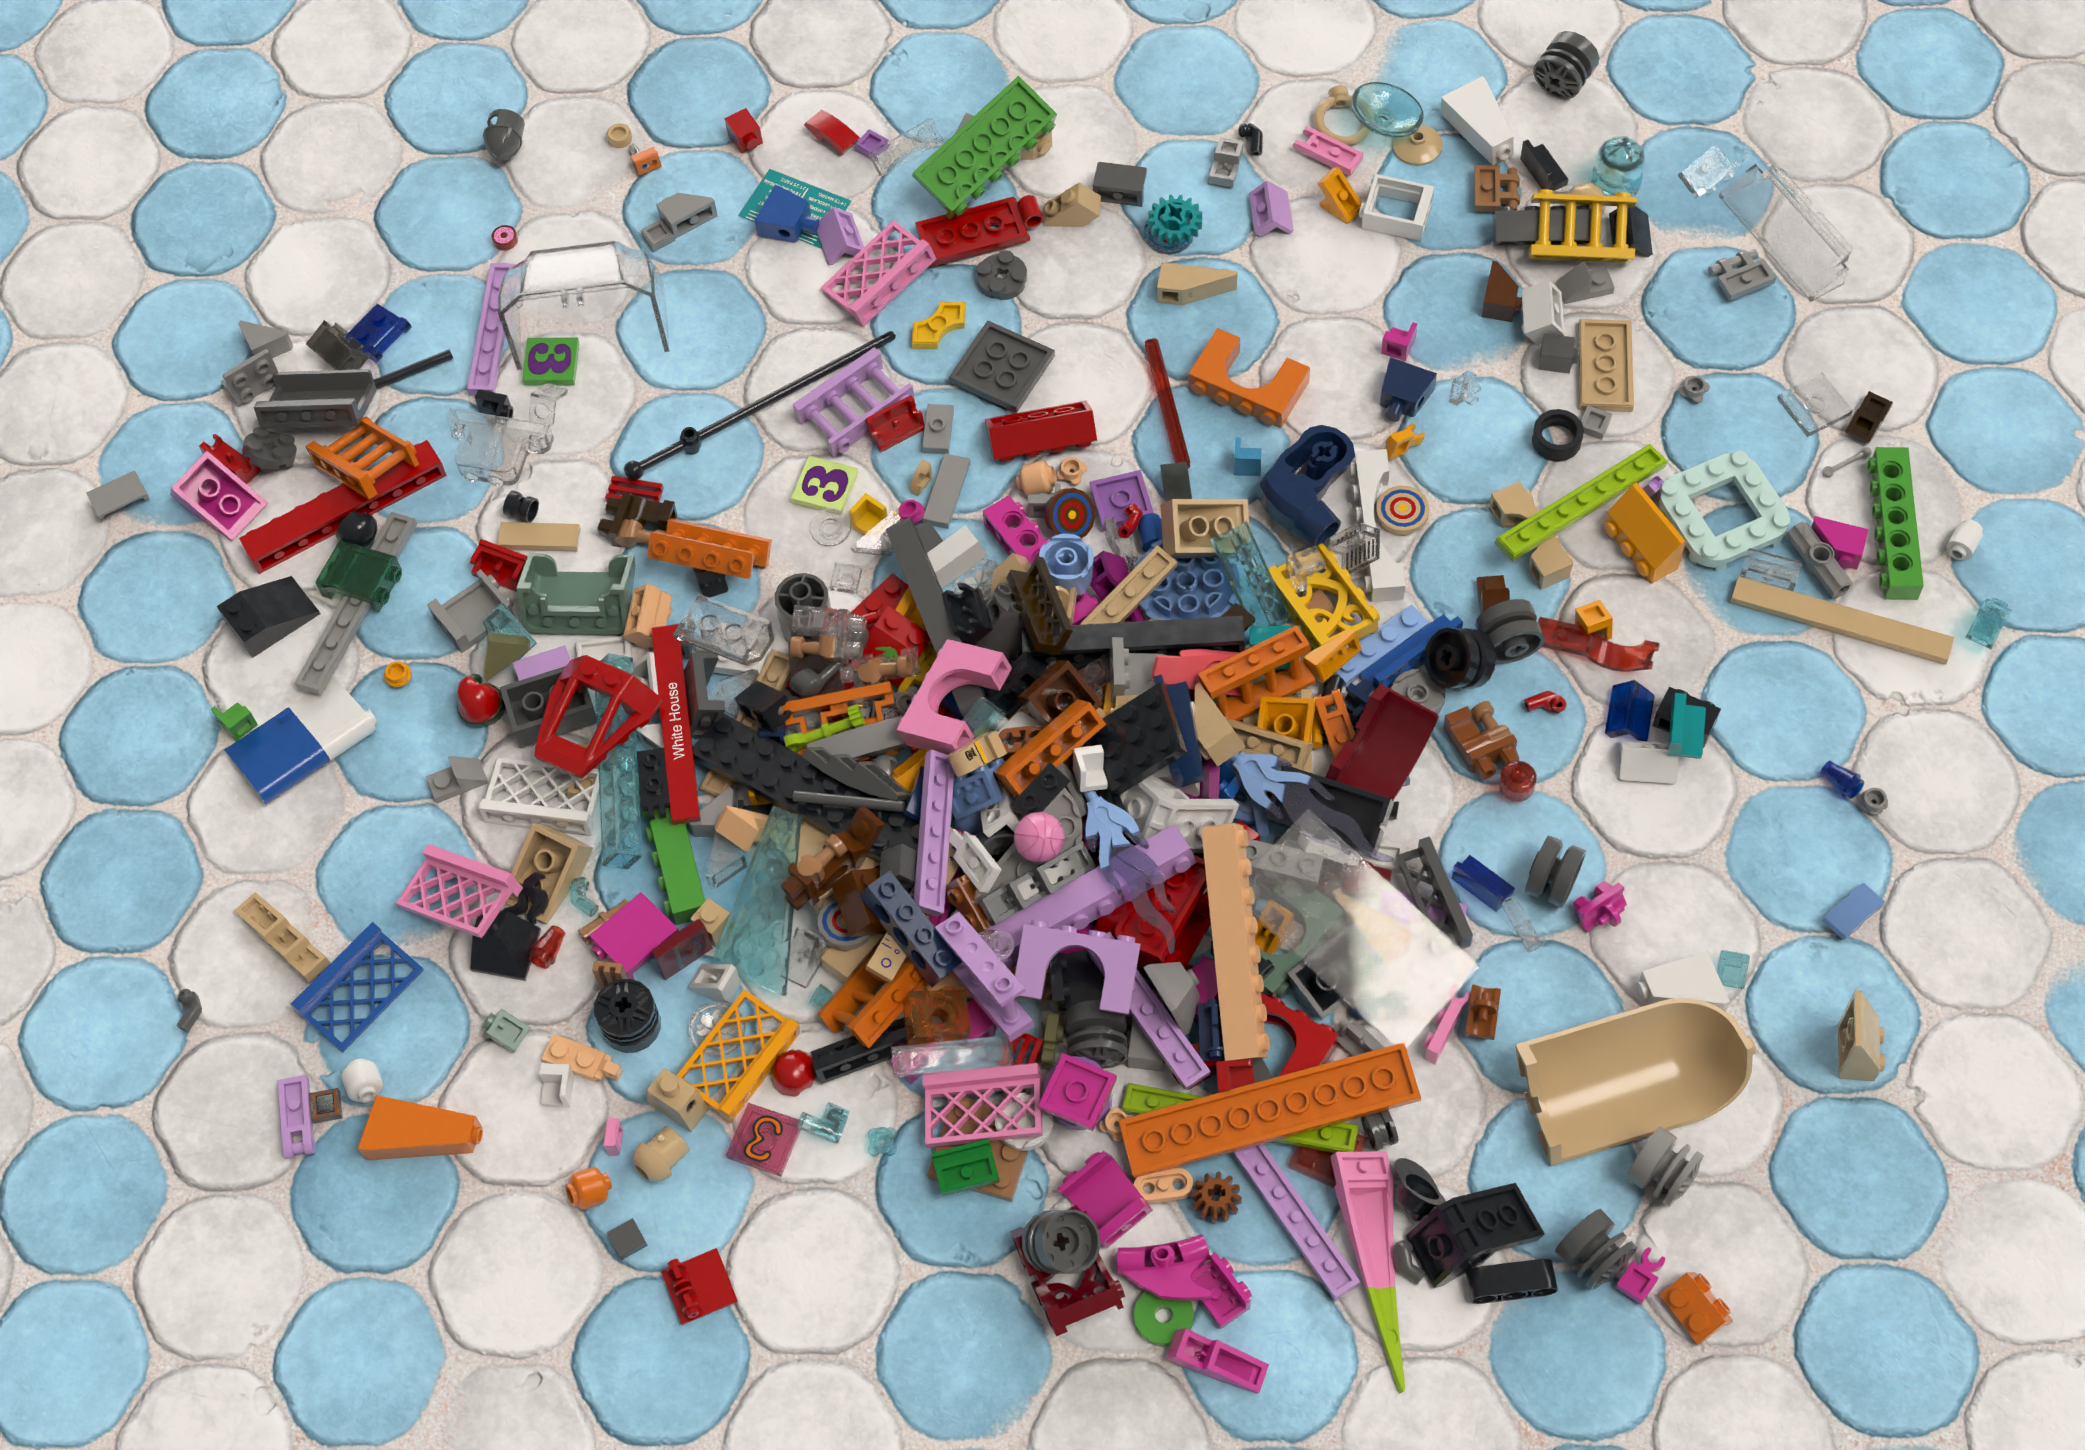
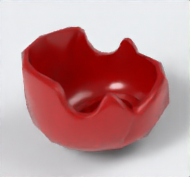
M792 1049L782 1053L776 1059L772 1069L771 1079L774 1088L783 1095L793 1097L798 1096L803 1090L811 1088L816 1077L812 1063L814 1059L802 1050Z

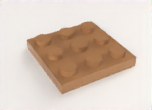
M964 1097L959 1103L969 1110L977 1100ZM984 1103L973 1115L984 1122L994 1110ZM955 1106L948 1113L946 1119L955 1125L965 1113ZM970 1118L959 1130L965 1135L972 1134L979 1125ZM995 1120L988 1126L994 1132L996 1131ZM945 1123L940 1137H943L950 1130ZM1001 1140L990 1141L1000 1182L971 1189V1191L1012 1202L1029 1151L1015 1150L1008 1147ZM965 1144L937 1146L935 1152ZM932 1158L927 1177L938 1181Z

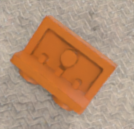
M1687 1272L1663 1291L1660 1296L1697 1345H1699L1720 1328L1732 1323L1733 1320L1729 1316L1731 1311L1726 1303L1720 1298L1716 1299L1711 1293L1710 1289L1712 1287L1709 1281L1700 1273L1697 1275L1695 1272Z

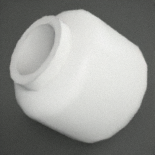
M365 1059L353 1060L342 1072L341 1078L345 1092L352 1101L371 1102L383 1089V1080L378 1066L372 1061Z

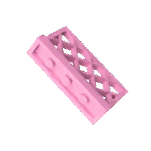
M893 220L832 276L821 289L851 313L857 322L864 327L936 260V257L929 243L923 239L920 241ZM895 230L899 233V240L887 241L888 237ZM915 245L908 253H903L904 246ZM898 247V254L886 256L887 248ZM881 249V257L869 258L871 252ZM897 261L890 270H885L886 263ZM880 264V271L868 273L869 265ZM863 266L862 274L851 275V271L855 267ZM879 278L875 284L867 287V280ZM862 280L861 288L850 289V282ZM845 283L843 291L834 292L832 290L837 284ZM861 295L852 305L849 304L850 296Z
M428 844L422 852L426 860L396 904L401 909L482 938L510 895L518 897L523 887L509 872ZM431 868L437 870V877L425 881V877ZM457 877L458 884L449 888L445 887V881ZM439 884L440 891L428 896L427 889ZM478 885L479 891L466 896V888ZM421 892V900L409 903L413 895ZM460 892L461 899L448 904L447 897ZM495 892L500 893L495 901L487 904L486 896ZM480 899L481 907L469 911L468 904ZM442 900V907L430 911L429 904ZM462 907V915L453 919L450 918L451 911ZM483 914V919L478 927L471 926L470 920Z
M1038 1063L923 1075V1087L925 1089V1145L927 1148L967 1144L985 1139L997 1141L1043 1136L1042 1110L1039 1109L1038 1104L1042 1098L1044 1080ZM1034 1088V1096L1027 1104L1016 1097L1023 1089ZM1003 1091L1008 1096L998 1107L988 1100L994 1092ZM974 1094L979 1099L969 1110L959 1103L965 1095ZM946 1097L950 1103L938 1113L933 1108V1098ZM1014 1100L1022 1109L1013 1119H1010L1002 1111ZM985 1103L994 1111L982 1122L973 1114ZM956 1106L965 1114L953 1125L945 1117ZM1028 1112L1035 1118V1127L1022 1129L1017 1123ZM1000 1115L1008 1124L1001 1131L994 1132L988 1126ZM971 1118L979 1127L972 1134L965 1135L959 1129ZM941 1121L950 1128L943 1137L933 1138V1129Z

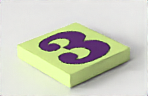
M808 456L792 494V503L841 516L858 476V468Z

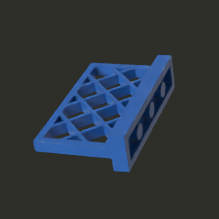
M372 922L291 1003V1006L295 1013L309 1022L343 1053L424 969ZM382 942L391 949V959L374 960V950ZM407 963L414 969L407 977L395 978V964ZM391 964V978L375 979L374 965ZM370 965L371 979L354 980V971L359 966ZM391 983V993L386 998H375V984ZM354 985H371V999H354ZM339 986H350V1000L334 1001V991ZM371 1004V1014L367 1018L354 1019V1005ZM350 1005V1019L334 1020V1006ZM330 1006V1020L317 1021L311 1016L318 1007ZM334 1025H350V1035L343 1042H340L334 1036ZM323 1026H330V1032Z

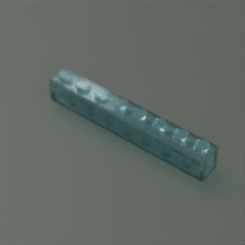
M607 653L601 660L634 675L633 657ZM595 691L598 726L611 698ZM621 704L602 744L631 716L625 713ZM636 730L628 736L629 740L623 745L619 743L607 753V758L598 765L602 866L629 869L642 857Z

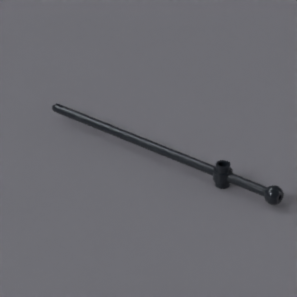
M889 331L699 431H696L693 427L684 428L680 435V441L640 462L634 460L627 462L623 468L627 478L632 481L639 480L645 470L683 450L690 455L698 453L702 440L857 360L872 348L878 349L893 341L896 335L893 331Z

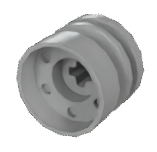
M1660 1126L1635 1159L1626 1178L1642 1189L1654 1180L1657 1182L1652 1196L1657 1199L1663 1190L1667 1189L1669 1192L1663 1203L1670 1207L1674 1201L1685 1194L1696 1178L1704 1155L1697 1151L1690 1161L1686 1160L1685 1158L1691 1146L1686 1144L1678 1153L1674 1152L1673 1148L1677 1137Z

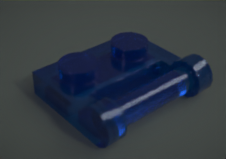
M377 303L343 338L347 345L377 363L383 357L382 354L403 332L407 333L412 326L405 318L398 317ZM394 326V328L375 347H373Z

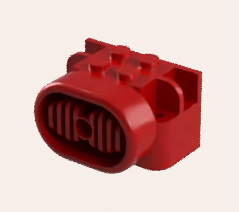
M1194 856L1197 863L1192 865L1187 871L1165 880L1162 885L1140 894L1137 899L1128 901L1115 908L1112 913L1096 919L1095 931L1110 932L1115 940L1118 939V935L1135 938V943L1140 944L1137 966L1141 968L1142 973L1145 975L1147 973L1143 967L1148 964L1181 962L1185 969L1211 925L1208 890L1204 893L1207 888L1205 861L1202 858Z

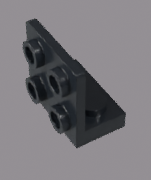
M1086 951L1062 954L1059 952L1052 958L1049 967L1054 1012L1066 1011L1071 1005L1079 1002L1101 1000L1105 977Z

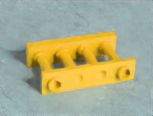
M1538 190V193H1534L1531 197V203H1540L1538 241L1529 247L1528 259L1631 263L1635 259V248H1628V244H1626L1627 208L1634 207L1638 197H1631V194L1626 192L1615 193V196L1553 194V190ZM1550 204H1566L1564 242H1561V245H1551V241H1549ZM1576 205H1591L1590 243H1587V246H1577V243L1574 242ZM1602 206H1617L1616 243L1613 244V247H1603V244L1600 243Z

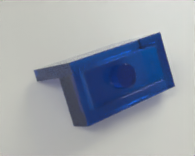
M1636 680L1613 685L1605 734L1610 738L1630 734L1638 741L1647 742L1655 698L1654 694Z
M1471 855L1463 863L1457 861L1453 867L1451 879L1495 912L1514 893L1515 888Z

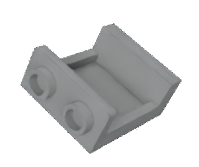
M482 570L476 572L479 578L478 581L441 605L437 599L427 604L433 619L461 653L486 638L488 632L493 633L515 618L511 608L514 606L512 599L506 592L501 594L498 590L499 585L492 575L486 576Z

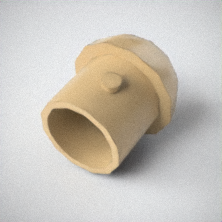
M664 1126L647 1144L639 1143L633 1155V1162L638 1172L644 1178L652 1182L663 1181L672 1176L671 1169L689 1152V1147L678 1133L670 1127Z

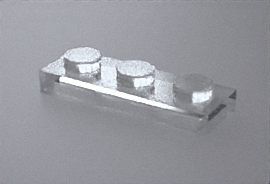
M929 118L868 153L879 176H883L942 142L944 139L934 119Z

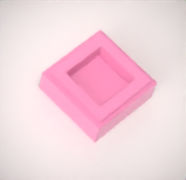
M618 1118L607 1119L604 1147L610 1156H619L624 1129Z

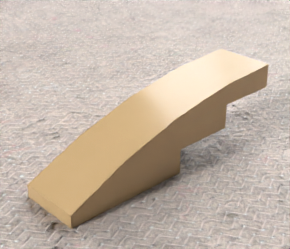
M256 892L234 910L260 938L309 983L331 964L325 955L316 949L281 913Z

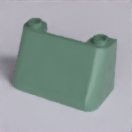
M529 553L516 588L522 626L531 633L617 635L623 633L633 593L636 567L635 556H614L609 562V572H557L556 562L551 556L542 553Z

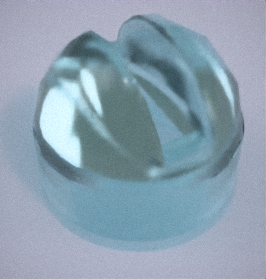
M820 984L811 997L809 1004L815 1008L822 1009L833 997V993L829 988Z

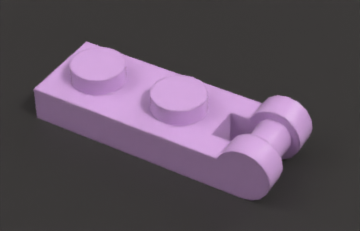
M307 1075L277 1080L282 1148L285 1159L295 1158L296 1154L305 1153L306 1155L315 1154L316 1144L313 1134V1122L311 1120L309 1078ZM302 1135L303 1141L294 1143L293 1136Z

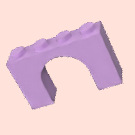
M1031 920L1030 925L1024 924L1015 977L1024 986L1026 991L1019 995V997L1042 1000L1047 968L1052 958L1064 949L1081 947L1093 952L1100 959L1104 967L1105 979L1100 1010L1129 1015L1140 951V944L1135 943L1134 937L1118 935L1117 940L1106 938L1105 932L1089 930L1088 935L1077 933L1076 927L1060 925L1059 930L1050 929L1047 922Z

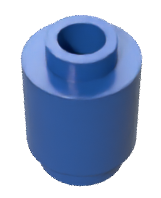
M1149 513L1143 515L1137 527L1142 550L1147 552L1152 544L1163 539L1162 522L1158 514Z

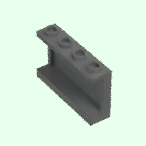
M369 369L275 372L272 378L276 388L270 400L257 401L253 408L261 429L359 426L377 389Z

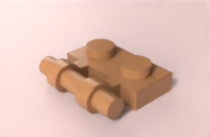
M1475 165L1474 212L1499 211L1501 204L1518 210L1520 195L1517 193V188L1520 185V178L1517 175L1516 168H1508L1507 174H1500V165ZM1500 186H1505L1507 192H1500Z

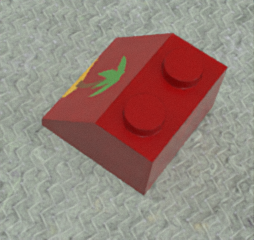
M888 606L869 632V639L865 648L860 653L855 654L853 658L863 664L871 658H879L883 662H896L899 656L909 655L913 667L931 639L927 631ZM898 673L885 676L883 679L887 682L890 681L893 686L899 688L905 678L899 677Z

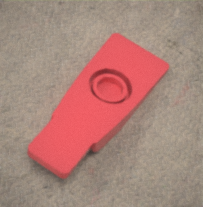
M1191 649L1181 651L1179 653L1180 656L1157 655L1151 674V681L1154 682L1153 676L1162 674L1166 684H1177L1186 681L1189 689L1195 690V685L1200 682L1198 673L1238 653ZM1240 686L1226 692V695L1242 696Z

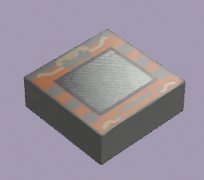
M338 1088L309 1093L311 1120L313 1123L343 1118L341 1091Z

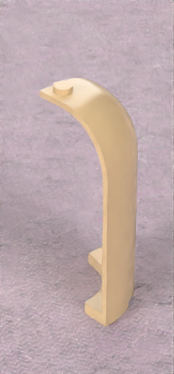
M1690 998L1659 1001L1515 1044L1519 1075L1521 1077L1526 1076L1529 1091L1524 1092L1530 1115L1536 1113L1541 1131L1537 1132V1136L1550 1166L1652 1136L1660 1126L1669 1131L1704 1120L1718 1113L1732 1103L1748 1084L1752 1073L1753 1054L1756 1053L1751 1037H1746L1740 1025L1729 1013L1714 1004Z

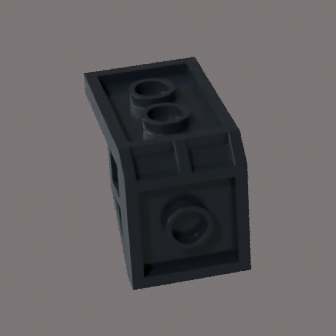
M1511 1183L1454 1197L1440 1204L1405 1237L1412 1244L1413 1251L1433 1288H1438L1465 1274L1467 1270L1481 1265L1496 1251L1537 1241L1545 1233L1517 1184Z

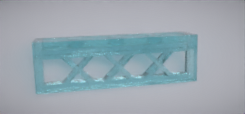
M1247 521L1240 523L1231 530L1212 537L1210 540L1240 606L1255 617V623L1251 626H1282L1291 620ZM1240 531H1241L1242 536H1243V538H1244V540H1245V543H1243L1242 538H1241V536H1240V534H1239ZM1252 559L1254 560V562H1255V564H1256V568L1254 567V565H1253V563H1252ZM1263 583L1265 584V586H1266V588H1267V593H1266V591H1265V589H1264V587H1263ZM1274 607L1276 608V611L1280 619L1277 618L1276 613L1274 611Z

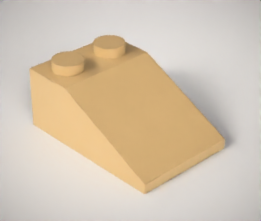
M1171 499L1160 505L1163 550L1172 558H1200L1251 553L1248 499Z
M532 823L511 874L521 884L534 872L545 875L546 879H540L536 887L547 892L548 907L536 919L548 924L583 873L593 847L549 825ZM510 895L506 904L514 906L518 903V897ZM528 897V910H527L526 914H528V911H529L530 907L533 905V904H532V901L529 899V897Z
M1854 990L1838 1023V1078L1875 1081L1879 1072L1884 1071L1885 1056L1880 1054V1044H1883L1884 1027L1879 1026V1015L1860 990Z

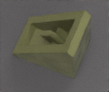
M488 632L483 668L486 681L531 650L530 640L525 636Z

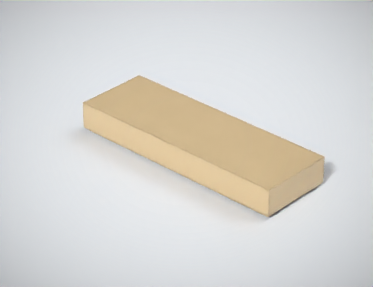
M501 522L497 545L510 550L578 551L581 528L579 524Z

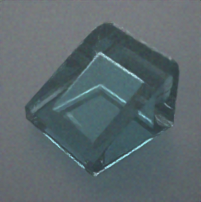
M1726 950L1720 952L1716 971L1723 986L1738 989L1745 988L1750 955Z

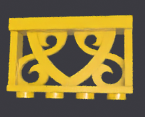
M1323 543L1317 545V548L1279 567L1274 565L1266 569L1267 587L1294 624L1302 626V633L1313 649L1322 646L1351 629L1356 631L1358 639L1370 633L1378 632L1380 616L1377 609L1367 603L1362 589L1355 587L1349 572L1345 568L1342 569L1334 552L1327 550ZM1315 564H1321L1325 569L1324 573H1318L1315 567L1312 576H1307L1306 574L1307 568ZM1301 572V577L1289 578V577H1291V576H1293V575H1295V574ZM1303 588H1306V596L1298 597L1296 593H1303ZM1312 588L1338 594V602L1333 614L1320 608L1307 609L1306 606L1312 599ZM1352 613H1357L1362 619V622L1354 626L1341 622L1342 619L1350 623L1355 622V619L1350 616ZM1317 616L1325 617L1323 618V621L1319 623L1315 620V617ZM1337 628L1342 630V632L1329 638Z

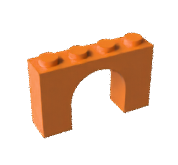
M1217 328L1188 374V388L1198 395H1205L1214 399L1221 405L1233 407L1244 415L1254 416L1268 425L1282 428L1309 383L1310 367L1286 358L1274 379L1267 385L1259 388L1241 387L1235 384L1227 375L1240 353V337Z

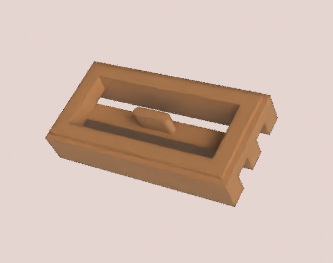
M594 961L592 972L600 990L607 984L616 981L615 975L617 980L628 979L622 963Z

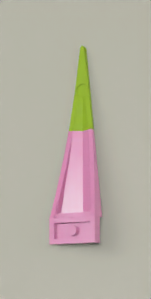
M1387 1151L1335 1152L1330 1156L1337 1184L1334 1186L1395 1384L1398 1392L1402 1393L1405 1390V1380L1398 1326L1395 1267L1392 1255L1394 1247V1179Z

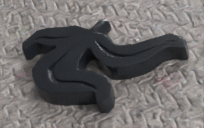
M534 872L524 880L523 884L519 883L523 889L518 895V903L504 908L503 911H508L516 916L525 914L528 910L529 897L533 905L528 911L527 918L530 923L535 925L537 923L536 918L548 907L547 892L536 887L540 879H546L545 875Z

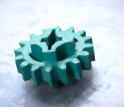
M1172 194L1169 195V200L1161 197L1159 198V205L1153 203L1152 210L1148 211V229H1151L1152 236L1158 235V242L1161 243L1166 239L1169 246H1171L1173 241H1176L1178 246H1181L1182 240L1185 239V241L1190 243L1191 235L1194 237L1198 236V230L1202 229V211H1199L1198 203L1192 205V198L1184 201L1182 195L1174 199Z

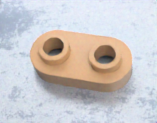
M1173 1168L1137 1177L1134 1186L1148 1204L1183 1200L1191 1194L1193 1178L1187 1170ZM1177 1182H1180L1184 1185V1187L1180 1190H1177L1173 1187V1185ZM1151 1186L1154 1188V1191L1148 1194L1143 1189Z

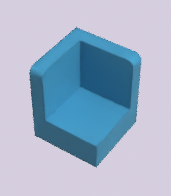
M1235 437L1234 475L1260 476L1262 448H1240L1241 437Z

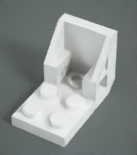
M1149 776L1120 795L1125 811L1134 818L1141 835L1133 839L1128 832H1124L1136 845L1176 824L1191 848L1192 853H1204L1201 827L1232 823L1239 804L1234 799H1190L1178 787L1154 776Z

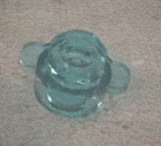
M892 1127L870 1129L868 1132V1137L870 1138L869 1154L871 1156H877L878 1154L894 1155L897 1152V1147L894 1144V1138L897 1136L896 1130ZM880 1140H885V1143L880 1144Z

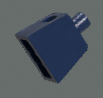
M1390 357L1380 397V405L1387 408L1384 416L1392 422L1399 421L1402 414L1409 417L1416 416L1435 389L1437 373Z

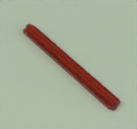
M1156 338L1147 339L1145 341V349L1175 463L1187 462L1189 469L1191 462L1159 341Z

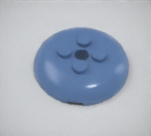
M1161 539V540L1155 542L1154 544H1152V545H1151V548H1150L1142 557H1141V556L1139 557V559L1137 560V563H1136L1135 567H1136L1157 545L1163 549V539ZM1232 555L1173 558L1178 562V566L1139 606L1151 619L1162 618L1164 620L1221 617L1235 604L1240 592L1241 578L1237 562ZM1189 584L1191 586H1189L1188 589H1186V587L1182 585Z

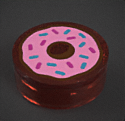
M501 225L492 232V241L497 249L505 251L516 246L518 236L512 226Z

